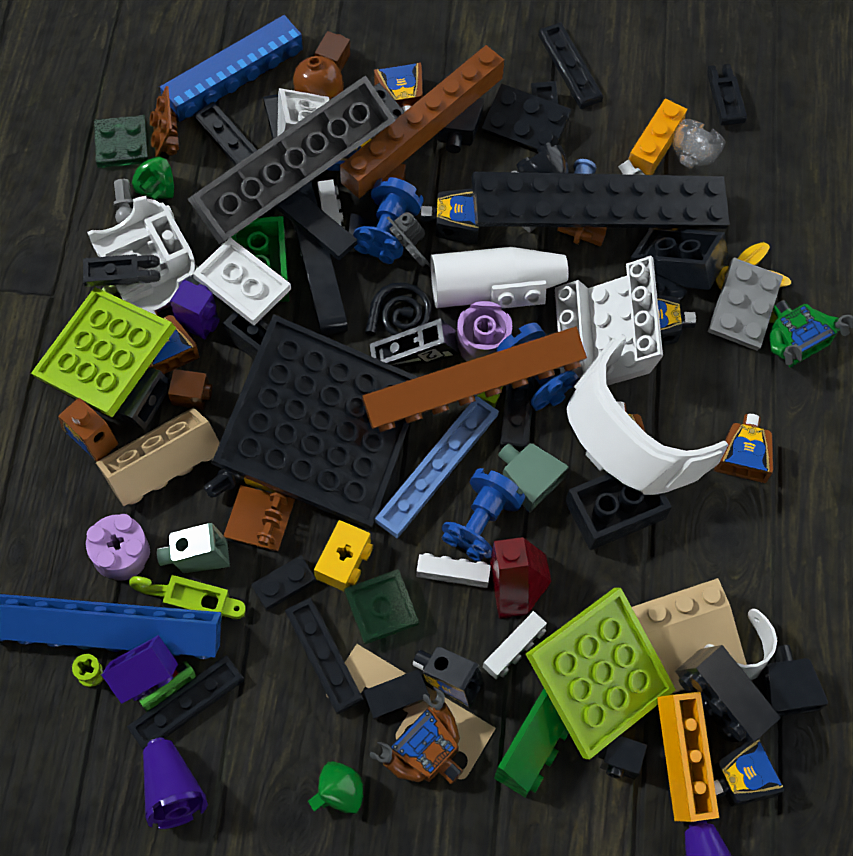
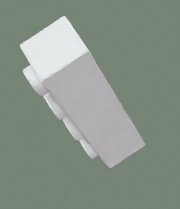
M333 180L318 181L317 186L321 210L341 225L344 221L343 214L339 213V209H341L340 199L336 198V195H339L337 185L334 186Z
M425 553L423 555L419 554L416 577L487 588L491 565L481 561L473 563L467 559L453 560L448 556L434 557L432 554Z
M533 611L483 663V668L495 679L499 676L504 677L509 671L508 667L512 663L515 665L522 656L520 654L524 650H530L534 645L533 641L537 637L540 639L545 634L547 623Z

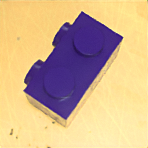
M184 279L170 300L174 317L184 330L206 339L210 332L215 331L219 323L213 292L202 284L195 285Z
M158 635L110 661L101 675L122 704L131 698L133 701L142 698L148 693V689L155 685L160 688L173 679V673L178 663Z

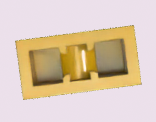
M339 520L314 568L315 578L344 592H347L350 584L355 586L361 574V570L358 568L362 560H368L373 549V545L370 544V533ZM346 554L350 555V558L346 557L344 561L340 559V557H345Z

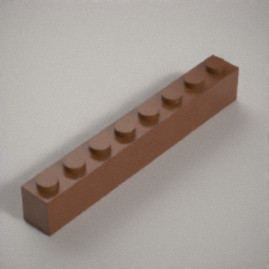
M485 45L400 115L395 122L382 130L340 165L341 184L360 199L374 187L378 179L385 178L503 78L504 59Z
M577 326L363 395L362 400L372 430L379 428L380 432L395 428L394 422L403 419L408 424L423 419L421 414L431 410L433 415L448 411V405L459 402V405L463 406L475 402L474 396L485 393L486 398L502 393L501 387L512 385V388L515 389L529 384L527 379L538 376L539 380L555 375L554 370L564 367L566 372L581 367L580 362L585 360L587 356Z

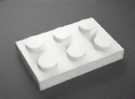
M231 237L193 272V277L196 281L208 287L214 295L252 325H255L291 290V284Z

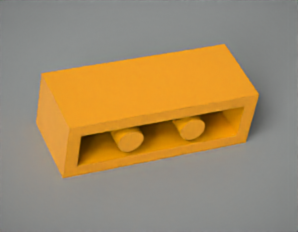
M666 98L664 99L630 152L629 160L635 169L639 168L645 175H652L683 126L687 113L686 108Z

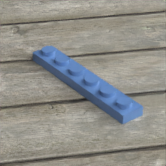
M478 396L475 397V402L468 405L376 516L375 523L397 539L498 416L499 411Z

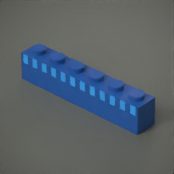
M283 15L160 86L161 94H163L165 87L168 86L170 108L176 113V118L179 121L192 117L194 113L210 103H215L226 94L236 91L238 87L255 80L267 70L277 67L284 60L296 56L303 50L302 35L290 20Z

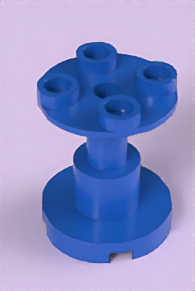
M389 177L388 181L382 182V178L375 182L371 191V197L375 204L379 206L376 213L379 222L377 227L363 226L354 231L353 236L358 242L354 247L355 250L362 254L378 257L380 261L386 264H392L394 259L402 256L403 246L391 234L390 228L393 225L387 217L389 216L394 222L400 215L406 212L411 213L413 216L419 214L424 199L422 195L418 197L415 194L417 189L413 185L393 177Z
M538 323L526 324L519 328L522 333L515 338L512 334L507 336L499 344L495 352L544 337L546 333ZM572 370L543 380H539L538 376H535L534 378L541 388L532 397L531 406L535 411H538L549 403L552 406L558 405L565 399L564 393L568 389L573 388L580 378Z
M482 468L477 469L470 479V485L478 495L471 505L474 513L467 525L462 526L453 522H445L442 525V531L444 532L442 540L450 546H459L466 550L467 556L477 562L481 561L483 557H491L492 547L480 536L489 521H496L502 509L518 511L525 500L524 493L518 494L516 492L519 487L513 481L492 470L488 475L484 474Z

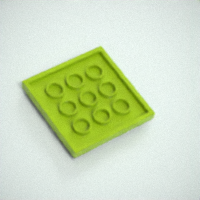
M94 287L31 374L38 380L75 399L81 398L90 407L113 417L173 334L176 327L166 319Z
M613 588L526 653L528 660L583 758L589 760L658 705L657 697L671 695L676 690L621 588Z

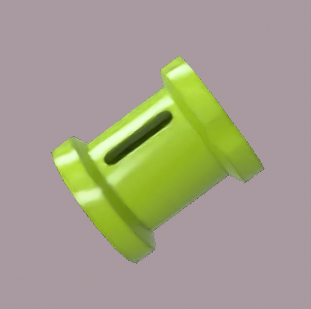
M82 654L74 660L72 672L83 686L90 688L99 685L103 681L101 675L103 667L96 657L91 654ZM85 668H86V669H89V670H90L91 668L94 669V671H93L92 673H90V672H86L85 674L83 673V671L85 670Z

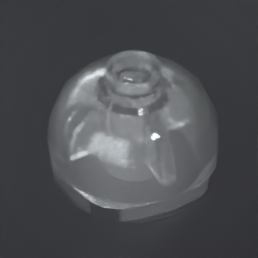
M683 119L677 126L673 136V149L680 158V163L686 167L693 168V166L702 167L710 165L719 157L726 142L714 129L709 133L703 129L705 124L691 119Z

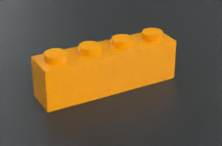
M701 692L657 697L674 820L694 822L719 818Z

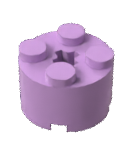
M479 301L471 304L468 309L460 314L458 319L456 338L458 349L463 359L470 361L495 353L499 344L512 333L511 317L501 309V306L494 302Z
M129 515L107 516L99 520L87 531L86 550L92 563L101 575L117 581H124L132 576H137L144 569V565L150 555L149 543L141 526Z

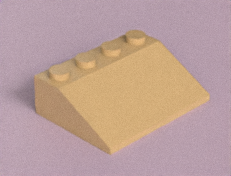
M718 578L632 607L676 689L672 694L684 690L679 683L680 677L675 671L707 644L714 646L723 645L737 663L747 665L732 610Z

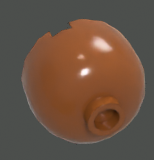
M312 56L300 62L295 69L293 77L294 91L328 96L329 99L341 93L344 87L343 76L338 65L330 58L323 56Z

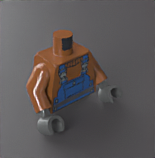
M433 687L437 692L435 700L431 701L426 694L423 695L424 701L433 707V710L428 707L391 746L377 742L382 747L383 752L380 756L370 752V757L376 761L383 762V765L400 779L415 782L425 779L430 782L440 773L452 784L463 773V770L452 760L459 751L457 744L459 743L460 736L455 717L444 702V693L438 688Z

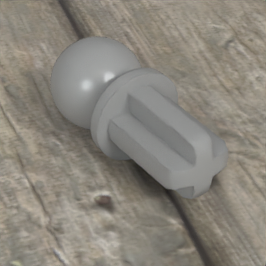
M128 179L114 181L116 196L114 206H119L115 215L118 224L123 222L133 210L130 205H133V199L131 198L130 182Z

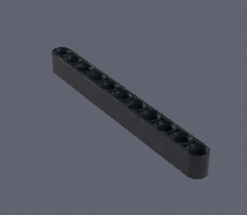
M278 94L263 97L272 140L278 136ZM309 181L298 191L317 206L312 183ZM293 223L320 334L328 336L347 332V320L330 253Z

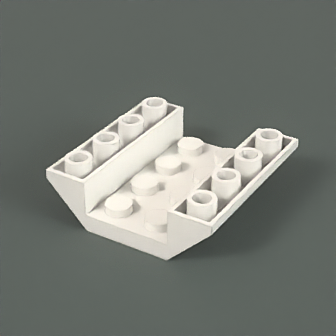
M652 256L627 263V276L591 288H587L579 280L555 287L558 332L577 326L587 356L585 360L580 362L581 367L572 370L579 378L582 377L604 347L613 338L617 339L622 334L627 339L620 359L606 368V385L649 374L663 357ZM563 367V368H560L561 373H564V372H565L564 367Z

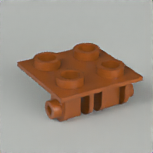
M168 86L165 87L162 96H158L156 109L151 111L150 126H153L154 130L151 145L155 147L156 157H159L161 152L175 155L179 150L176 113L170 108Z
M241 485L224 537L278 552L295 499L285 497V494L278 491L269 493Z

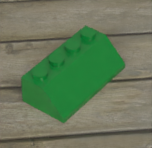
M545 689L542 690L500 762L494 777L495 780L525 798L529 791L536 793L544 778L539 774L544 764L549 767L551 766L559 752L554 748L559 738L565 741L569 734Z

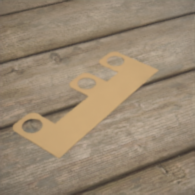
M356 644L345 661L360 693L365 687L371 688L406 674ZM426 686L430 700H435L437 692ZM445 698L444 702L456 720L460 736L459 743L457 744L459 751L463 752L468 759L467 766L458 778L465 779L496 728ZM422 701L403 709L408 712V715L396 732V740L404 733L406 727L413 724L428 707L432 710L433 707Z

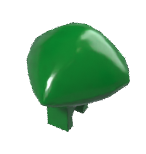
M156 157L143 162L133 175L131 185L134 192L154 200L173 198L174 180L167 159Z
M334 761L327 762L320 773L318 793L308 800L311 808L315 812L321 807L331 806L344 813L356 814L363 800L361 777L355 769Z

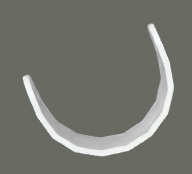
M751 609L748 612V618L762 640L764 659L757 664L743 665L737 663L750 680L760 675L775 653L777 645L775 629L769 620L757 609ZM707 644L704 648L713 647L714 645Z

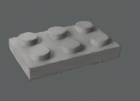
M733 258L730 261L708 332L751 349L759 350L783 276Z

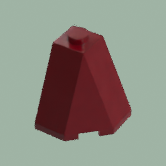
M524 537L494 541L490 569L499 619L528 615L537 600L551 584L547 556Z

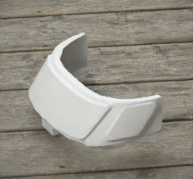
M622 334L617 339L613 338L574 385L576 390L568 402L567 414L569 423L580 443L587 450L586 456L600 471H607L623 484L641 491L644 495L666 493L699 480L705 473L719 464L728 447V443L722 441L698 450L685 451L663 446L638 426L617 403L606 385V368L620 359L627 339Z

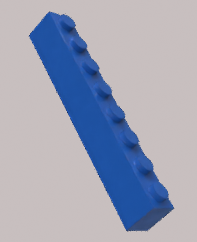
M0 594V641L12 640L20 644L47 643V645L52 647L73 645L80 649L97 647L116 652L132 650L159 635L173 656L181 654L194 655L199 659L215 657L220 646L221 612Z

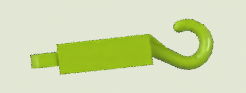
M174 575L171 576L168 585L152 584L150 579L140 576H132L129 580V585L140 593L164 597L163 605L165 608L221 612V618L225 616L232 619H240L246 612L244 603L240 600L229 598L228 590ZM207 595L218 598L217 607L213 610L205 608L201 604L203 598Z

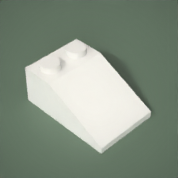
M279 88L278 136L328 102L329 97Z

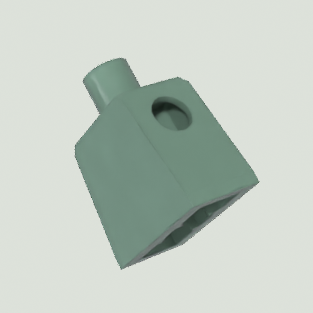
M508 443L498 454L508 464L503 470V475L519 487L516 491L518 494L524 493L525 500L522 505L529 512L566 478L569 468L560 460L531 443L521 452Z
M213 523L171 533L169 535L170 546L157 549V559L160 566L173 563L183 573L230 567L227 539Z

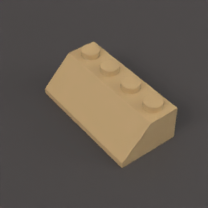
M193 407L97 461L96 464L123 506H126L127 504L131 505L139 502L143 495L151 490L163 488L168 484L169 480L177 475L182 476L189 473L196 464L213 459L220 442L209 421Z

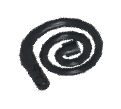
M391 283L382 287L370 303V314L365 333L370 336L376 335L377 322L384 298L392 291L400 289L414 291L420 296L425 304V315L421 325L429 323L431 304L425 292L416 285L409 283ZM410 296L392 298L382 311V322L386 331L391 335L400 333L393 329L388 321L390 308L398 302L413 304L416 309V316L411 323L403 324L398 320V315L412 319L414 308H399L393 313V323L403 330L415 328L421 321L423 314L422 307L417 300Z

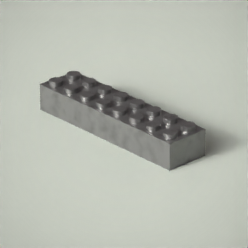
M365 75L188 198V201L220 244L396 120Z

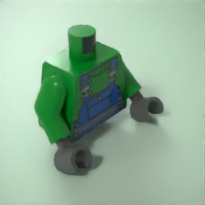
M782 300L772 310L778 319L770 330L771 352L784 359L786 365L790 368L829 346L835 338L837 331L840 330L841 335L847 336L850 333L849 328H853V316L843 315L840 318L829 316L816 309H812L808 304H803L792 310L787 302Z

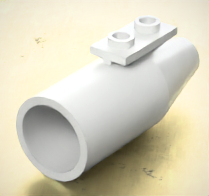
M504 247L431 255L430 259L432 289L436 308L471 305L479 301L494 302L501 306V308L545 304L546 289L568 281L567 258L565 255Z

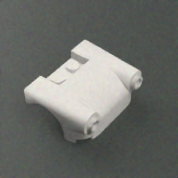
M146 196L133 199V210L123 222L109 229L91 230L88 232L98 257L137 254V256L154 255L160 258V265L147 269L139 267V270L159 271L161 277L159 281L154 283L139 281V283L115 285L124 301L148 312L154 310L159 313L171 306L170 300L184 279L195 285L200 284L193 277V272L198 267L195 264L192 251L175 222L169 205L165 206L163 202L159 203L156 200L147 199Z

